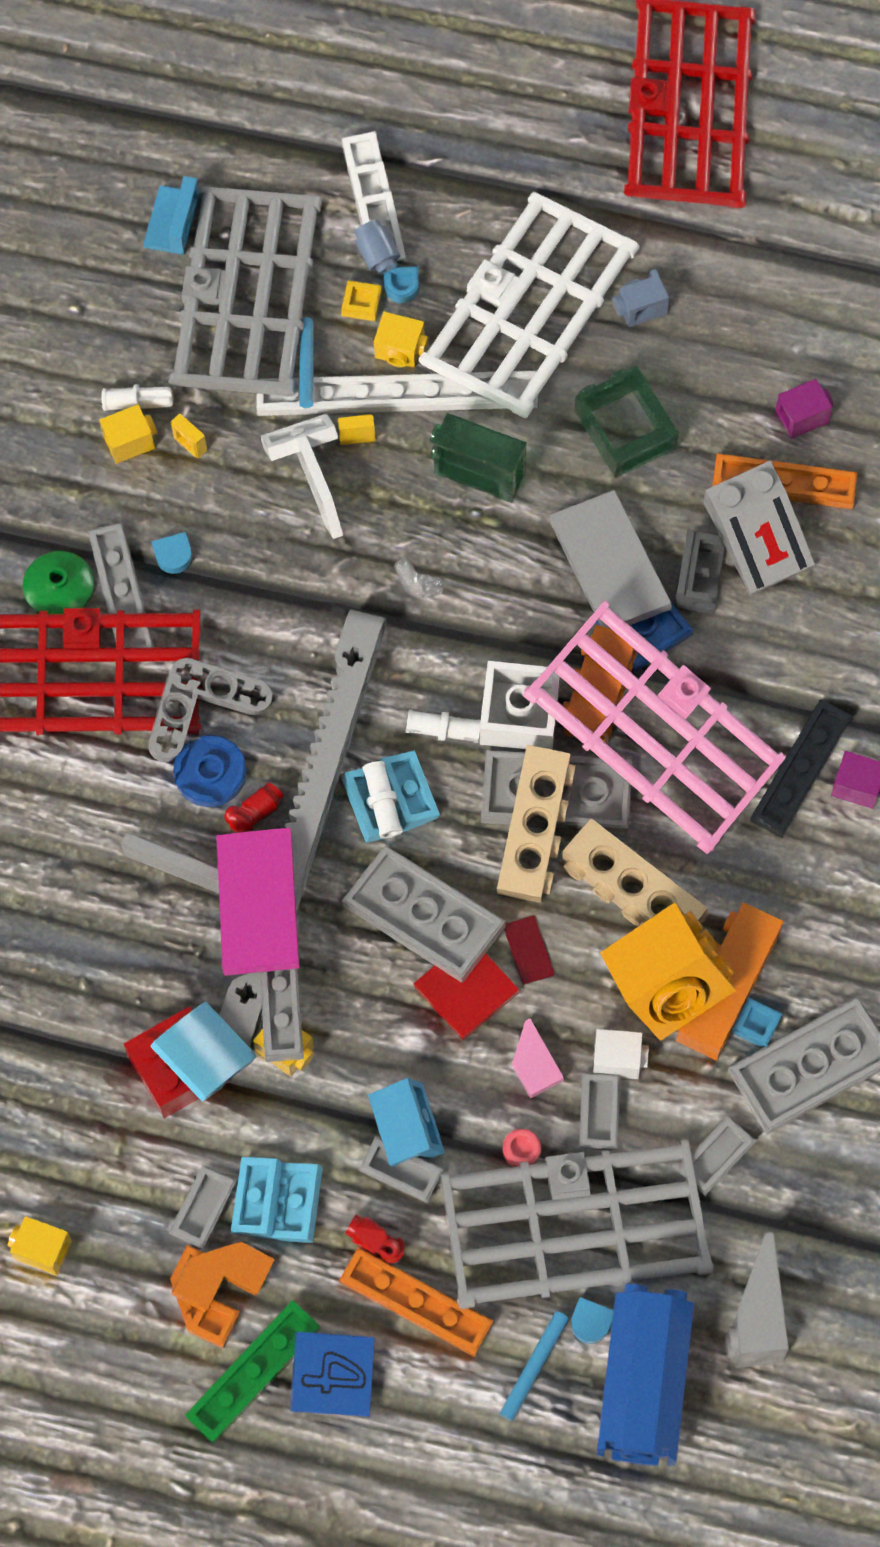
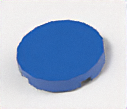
M205 735L183 746L181 752L175 758L173 773L177 788L185 799L197 806L215 807L228 803L239 794L245 785L247 769L244 756L235 743L223 736Z

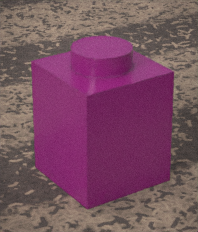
M814 379L778 394L775 411L790 438L793 439L828 424L834 403L829 391L826 388L822 389L817 379Z
M844 751L831 796L873 809L876 798H880V761Z

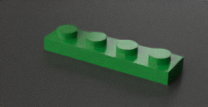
M292 1300L184 1415L185 1418L208 1440L215 1444L294 1359L295 1332L318 1333L321 1330V1326Z

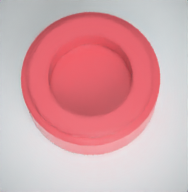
M516 1129L506 1136L503 1142V1156L510 1166H520V1162L528 1161L529 1165L535 1164L540 1157L541 1143L537 1135L532 1131Z

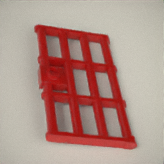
M636 0L635 7L638 9L636 57L632 60L631 67L635 70L634 77H631L628 114H632V120L628 123L627 129L631 136L628 183L624 185V195L744 208L747 193L744 191L745 149L750 137L746 133L749 81L752 80L753 72L749 70L751 28L755 24L756 10L751 7H734L675 0ZM652 12L672 14L669 61L649 59ZM685 15L705 17L702 65L682 63ZM718 18L738 20L736 68L716 66ZM648 72L668 74V82H665V80L648 79ZM682 75L702 77L699 128L679 126ZM715 79L735 81L733 131L713 129ZM645 115L666 116L665 124L645 122ZM644 135L664 137L662 187L641 185ZM678 138L698 140L696 190L675 188ZM712 142L732 144L730 193L709 191Z
M64 608V614H48V611H40L39 614H0V629L39 628L38 648H0V663H38L37 683H0V697H37L36 717H0V732H36V735H44L45 732L114 731L115 735H122L123 731H152L156 716L123 717V697L162 696L166 682H124V662H176L183 658L200 661L201 610L193 609V613H125V610H117V613L101 614L100 608ZM192 627V647L124 648L125 628ZM48 628H63V648H47ZM101 628H116V648H100ZM116 662L115 682L46 683L47 663ZM191 676V680L200 682V679ZM46 697H115L114 717H45ZM196 699L187 734H200L199 699ZM169 716V717H171L172 719H181V718H183L184 716ZM169 726L167 728V731H174V729L181 731V728H173Z

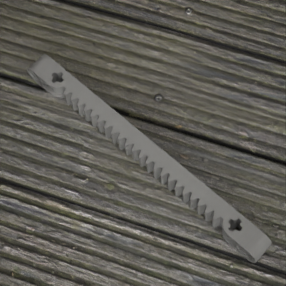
M352 609L347 615L335 652L336 673L338 677H332L331 679L332 690L327 692L328 703L323 704L324 716L319 717L320 729L315 730L314 733L316 743H311L310 745L311 756L306 758L307 769L302 770L303 783H298L297 786L299 796H294L293 799L295 809L289 811L290 823L285 824V828H291L296 912L303 895L386 627V618ZM354 660L358 661V662H355L354 666H349V665H352V663H353ZM260 972L247 973L232 981L219 1015L252 1051L254 1050L253 1040L259 1034L263 1022ZM248 993H252L254 999H249L247 1004H243L241 998H246Z

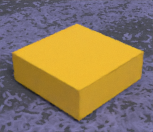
M348 280L341 308V316L376 321L382 285Z
M179 413L171 421L173 437L195 458L199 459L207 452L205 435Z
M367 414L338 418L340 445L375 442L373 415Z

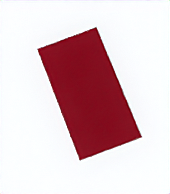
M532 915L506 923L504 931L522 984L525 985L554 976L555 974L535 916Z

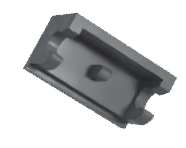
M687 529L675 607L676 609L714 614L725 546L721 545L722 537Z

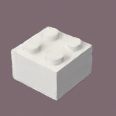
M488 661L480 722V745L526 749L527 745L553 750L556 719L536 702L532 704L523 696L525 688L537 680L547 667ZM553 672L541 688L557 702L560 676Z

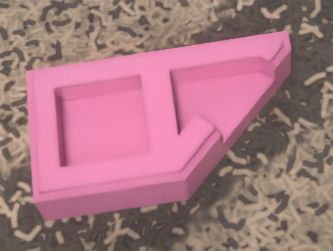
M531 1019L526 1020L512 1067L531 1099L563 1082L564 1077Z

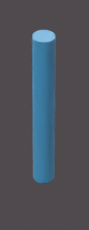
M304 317L301 319L304 323V328L300 332L299 405L302 408H311L313 406L314 321L309 317Z
M555 1311L499 1413L504 1418L510 1421L514 1420L569 1320L566 1315Z

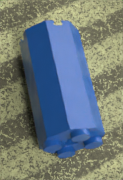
M626 1284L624 1292L616 1293L596 1455L604 1457L606 1449L612 1451L611 1459L618 1462L658 1466L659 1458H667V1466L676 1464L694 1303L687 1301V1292L665 1289L664 1294L648 1292V1287Z

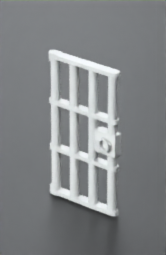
M535 192L529 196V204L501 245H496L492 253L494 255L490 261L484 259L467 284L466 296L464 299L458 300L455 305L457 309L427 353L423 352L418 359L423 366L496 402L523 418H527L533 410L534 400L558 364L564 362L568 357L566 352L595 308H599L603 304V296L627 260L632 259L640 248L636 241L626 236L624 237ZM542 210L558 218V220L531 260L513 252V250ZM570 225L588 233V235L562 274L559 275L543 267V265ZM600 240L618 248L593 288L589 290L573 281ZM505 262L523 270L519 278L502 268ZM535 277L553 285V287L523 330L506 320ZM567 292L583 300V303L555 345L537 337V335ZM481 299L498 308L492 314L476 306V304ZM468 316L486 324V326L460 365L456 368L440 360V357ZM501 332L517 341L487 384L471 376L470 373L497 333ZM531 347L547 355V357L519 399H516L501 391V388L527 349Z

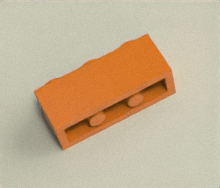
M595 625L592 636H588L631 672L638 652L612 629ZM581 650V655L585 656L581 669L575 668V671L612 703L617 705L623 698L626 687ZM575 689L570 702L564 701L562 705L592 732L606 718L603 713ZM613 722L600 736V739L608 744L614 726ZM563 726L565 736L578 739Z

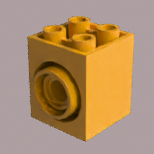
M675 902L600 952L627 1005L660 1041L736 991L729 979L734 973L723 956H718L716 949L719 947L707 929L702 931L703 928L692 911L685 914Z

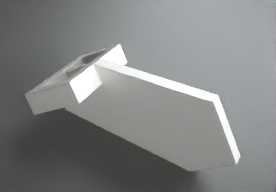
M324 414L260 436L263 448L271 461L297 453L327 530L333 539L343 536L332 495L312 450V447L338 439L335 426L328 415Z

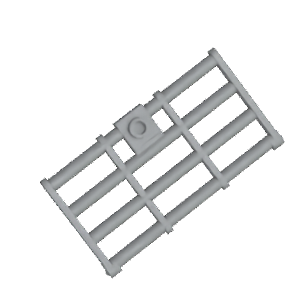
M201 187L199 197L202 200L195 243L189 253L192 262L191 266H186L182 289V303H185L184 310L180 311L179 320L182 324L174 373H171L169 376V383L173 386L291 397L294 395L296 384L295 380H293L299 333L304 328L301 318L308 270L312 269L313 260L310 256L316 214L321 210L322 198L317 195ZM215 201L235 203L228 250L208 248ZM249 204L269 205L262 253L242 251ZM283 207L303 208L297 256L276 254ZM205 262L226 263L225 271L205 268ZM240 264L260 266L253 316L232 314ZM274 267L294 269L287 319L267 317ZM199 304L219 305L218 313L199 312L198 306ZM196 324L216 326L208 376L188 374ZM230 327L251 329L243 379L222 377ZM265 330L285 332L278 382L257 380Z
M688 1139L680 1140L679 1144L611 1154L609 1150L601 1151V1155L584 1157V1152L550 1156L545 1158V1163L529 1165L528 1161L520 1162V1166L473 1173L449 1176L448 1172L440 1173L458 1288L457 1304L460 1309L474 1308L475 1303L541 1294L542 1298L550 1297V1293L617 1283H623V1286H625L626 1284H632V1281L696 1272L698 1276L713 1274L714 1266L708 1251ZM680 1159H682V1163L684 1162L686 1181L616 1191L613 1169ZM603 1170L607 1192L590 1194L587 1172ZM548 1178L551 1200L535 1202L531 1180ZM521 1181L523 1183L526 1201L524 1204L455 1213L452 1191ZM689 1196L692 1219L623 1228L619 1206ZM610 1207L613 1230L541 1240L537 1217ZM522 1219L529 1220L532 1241L461 1251L457 1228ZM690 1234L696 1235L699 1256L629 1266L626 1243ZM616 1245L620 1265L618 1268L547 1277L544 1255ZM535 1257L538 1279L469 1289L466 1287L463 1266Z

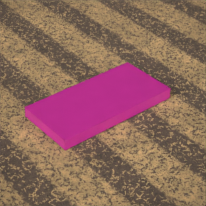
M291 828L216 835L222 969L224 976L300 968Z

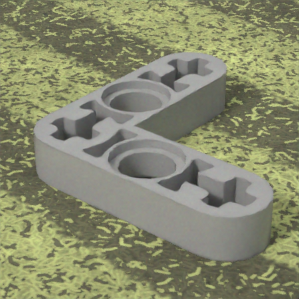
M190 658L179 659L171 667L166 679L149 739L148 748L150 754L162 762L172 761L179 755L185 742L196 699L249 715H258L264 712L272 701L270 687L261 680ZM183 668L190 669L189 675L198 679L202 677L203 672L207 673L208 676L203 683V691L197 689L200 684L199 681L192 679L187 684L181 683V676L177 675L176 672H181ZM217 677L224 678L229 683V693L225 696L214 694L210 687L211 680ZM238 683L243 685L240 692L250 694L253 689H257L259 697L264 699V701H259L256 706L250 704L251 698L240 694L237 701L232 700V697L237 691ZM173 700L181 702L186 710L185 716L181 719L169 717L166 712V704ZM168 726L181 728V732L174 729L170 738V743L175 745V748H170L167 753L162 752V745L156 743V740L163 739Z

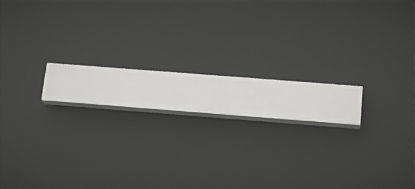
M536 370L513 371L501 388V391L519 399L535 375ZM471 372L470 375L488 384L495 372ZM439 373L313 377V406L311 408H302L299 405V378H293L296 384L294 395L291 397L257 393V416L505 408ZM279 378L257 379V380L275 381V382H278V379H279ZM538 396L533 402L534 408L538 407Z

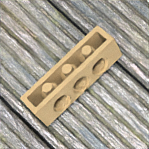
M531 745L526 746L497 886V894L541 903L542 893L550 895L554 873L547 871L550 857L557 859L561 837L555 836L557 821L565 822L569 801L562 800L564 786L572 787L576 765L569 764L571 753ZM544 780L551 782L555 787V792L549 797L539 796L534 790L538 782ZM534 816L543 817L547 821L548 827L541 833H534L527 827L528 820ZM526 852H534L540 857L541 862L534 869H526L519 862L521 855Z
M592 818L563 850L562 863L566 872L578 881L584 879L594 887L593 892L606 903L611 901L622 909L623 916L636 926L645 923L656 915L651 910L654 906L665 905L668 907L674 902L685 914L692 911L701 925L706 920L708 908ZM598 860H606L613 867L608 871H600L593 864ZM628 882H634L642 890L638 893L630 894L622 886Z

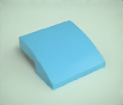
M415 750L381 758L380 761H384L386 764V772L391 790L395 791L398 800L395 802L402 831H408L437 819L440 814ZM363 769L344 772L341 780L365 842L369 843L384 839L380 838L374 809L368 805L367 800L370 794Z
M206 1001L180 1019L150 1045L202 1102L220 1090L233 1076L249 1066L257 1057Z
M241 1157L231 1232L233 1234L264 1239L313 1243L323 1168L318 1164L282 1163L274 1158Z

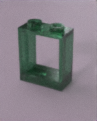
M638 366L629 370H619L611 375L609 380L598 385H588L575 396L574 412L615 479L677 449L679 432ZM633 393L655 430L614 450L592 412Z
M447 413L442 424L436 423L430 436L429 442L433 444L430 459L434 460V474L513 503L526 474L527 442Z

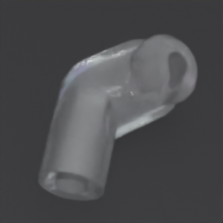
M402 559L394 565V569L408 595L430 599L442 593L443 583L441 579L430 575L417 574L410 559Z

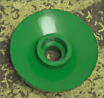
M66 551L49 552L34 560L26 570L23 578V592L26 601L37 613L48 611V614H64V608H84L88 604L94 592V577L89 565L78 555ZM63 576V580L61 582H51V579L53 577Z

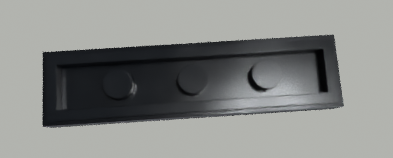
M822 699L819 700L753 812L750 822L780 838L784 837L851 722L853 715Z

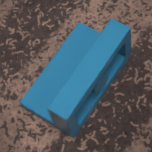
M184 176L180 189L159 185L143 243L144 248L184 255L200 198L197 178Z
M406 1078L368 1094L390 1166H396L419 1155L432 1159L445 1153L422 1082Z

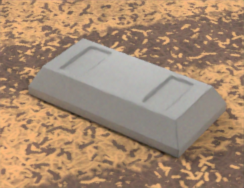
M582 1073L579 1148L618 1149L620 1075Z
M729 1115L691 1154L697 1189L704 1196L756 1142ZM683 1162L678 1167L677 1171L683 1177L686 1178L685 1165Z
M375 1136L358 1171L428 1203L440 1179V1173H443L444 1169L418 1156L396 1166H390L382 1139Z
M202 1164L169 1234L204 1249L237 1180Z

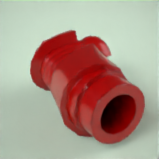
M267 782L264 787L259 788L243 801L241 807L232 805L227 808L224 814L225 822L229 824L233 831L238 833L254 831V824L261 819H265L278 809L277 806L284 797L283 793L275 785Z
M357 1214L354 1215L345 1232V1235L352 1238L354 1244L373 1254L375 1252L379 1253L387 1263L399 1261L404 1254L405 1243L400 1236L396 1239L385 1233L386 1230L368 1216L362 1218Z

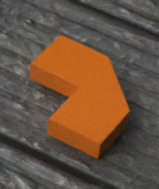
M243 1242L187 1259L170 1294L203 1312L208 1310L222 1279L253 1295H257L275 1259Z
M189 1245L186 1246L170 1278L172 1287H174L187 1259L204 1252ZM177 1298L188 1333L224 1349L240 1316V1312L214 1299L208 1310L203 1312Z

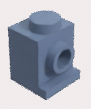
M656 269L649 272V278L629 281L623 287H620L619 295L613 297L615 311L619 317L624 316L628 328L667 315L669 296Z

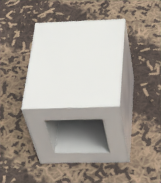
M597 1029L593 1073L620 1075V1078L638 1079L640 1068H647L649 1045H641L642 1033Z

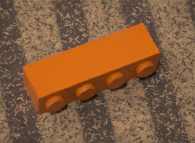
M744 902L738 913L730 912L722 929L727 935L722 945L717 943L719 948L716 949L718 956H723L734 974L729 979L736 991L679 1028L676 1042L709 1058L718 1060L781 934L784 921Z

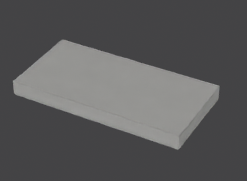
M615 490L549 515L550 524L593 612L606 600L611 604L609 608L627 624L632 625L671 610V601ZM598 619L600 626L610 628L603 621Z
M486 750L481 823L510 825L525 756L524 752ZM570 756L569 764L576 765L572 787L564 786L562 800L569 801L565 822L557 821L556 828L581 830L592 818L609 832L628 833L631 784L600 757ZM625 759L629 764L632 765L631 759ZM544 780L538 782L534 790L541 797H549L555 792V787L551 782ZM534 816L528 820L527 826L548 827V823L543 817Z
M386 845L342 900L343 907L461 983L466 980L506 927L505 920Z
M857 996L728 1067V1073L764 1132L768 1135L879 1073L880 1031Z

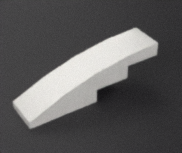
M370 132L342 138L341 142L361 226L378 219L381 225L387 227L401 255L396 261L405 260L406 256L392 193L389 190L376 133Z

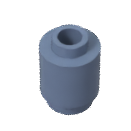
M378 219L367 222L354 231L357 237L355 243L370 272L378 271L379 274H384L398 265L396 260L401 255L387 227L381 225Z

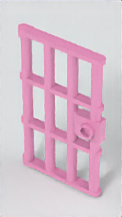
M604 600L538 679L525 688L523 696L532 704L536 702L584 743L582 747L586 751L591 749L644 795L642 799L645 802L649 803L651 801L698 842L696 846L708 854L714 850L722 835L784 761L786 756L782 752L777 753L730 713L727 710L728 706L723 701L719 703L708 694L711 689L686 666L682 665L678 668L667 658L668 654L664 650L662 652L657 650L609 608L611 604ZM598 619L603 621L651 663L639 679L586 634ZM576 645L629 690L617 705L612 703L564 661ZM657 669L670 679L658 695L645 685ZM553 672L559 675L606 716L594 732L541 688ZM634 696L639 698L688 741L676 757L622 711ZM698 704L710 714L699 730L685 720ZM716 721L720 722L768 764L757 780L751 777L704 736ZM612 722L666 768L654 784L600 739V736ZM694 747L746 791L735 807L729 804L682 763ZM672 774L724 818L713 834H710L660 790Z

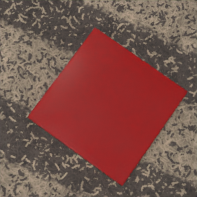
M486 953L463 983L437 966H433L413 983L414 988L463 1041L519 994V988Z

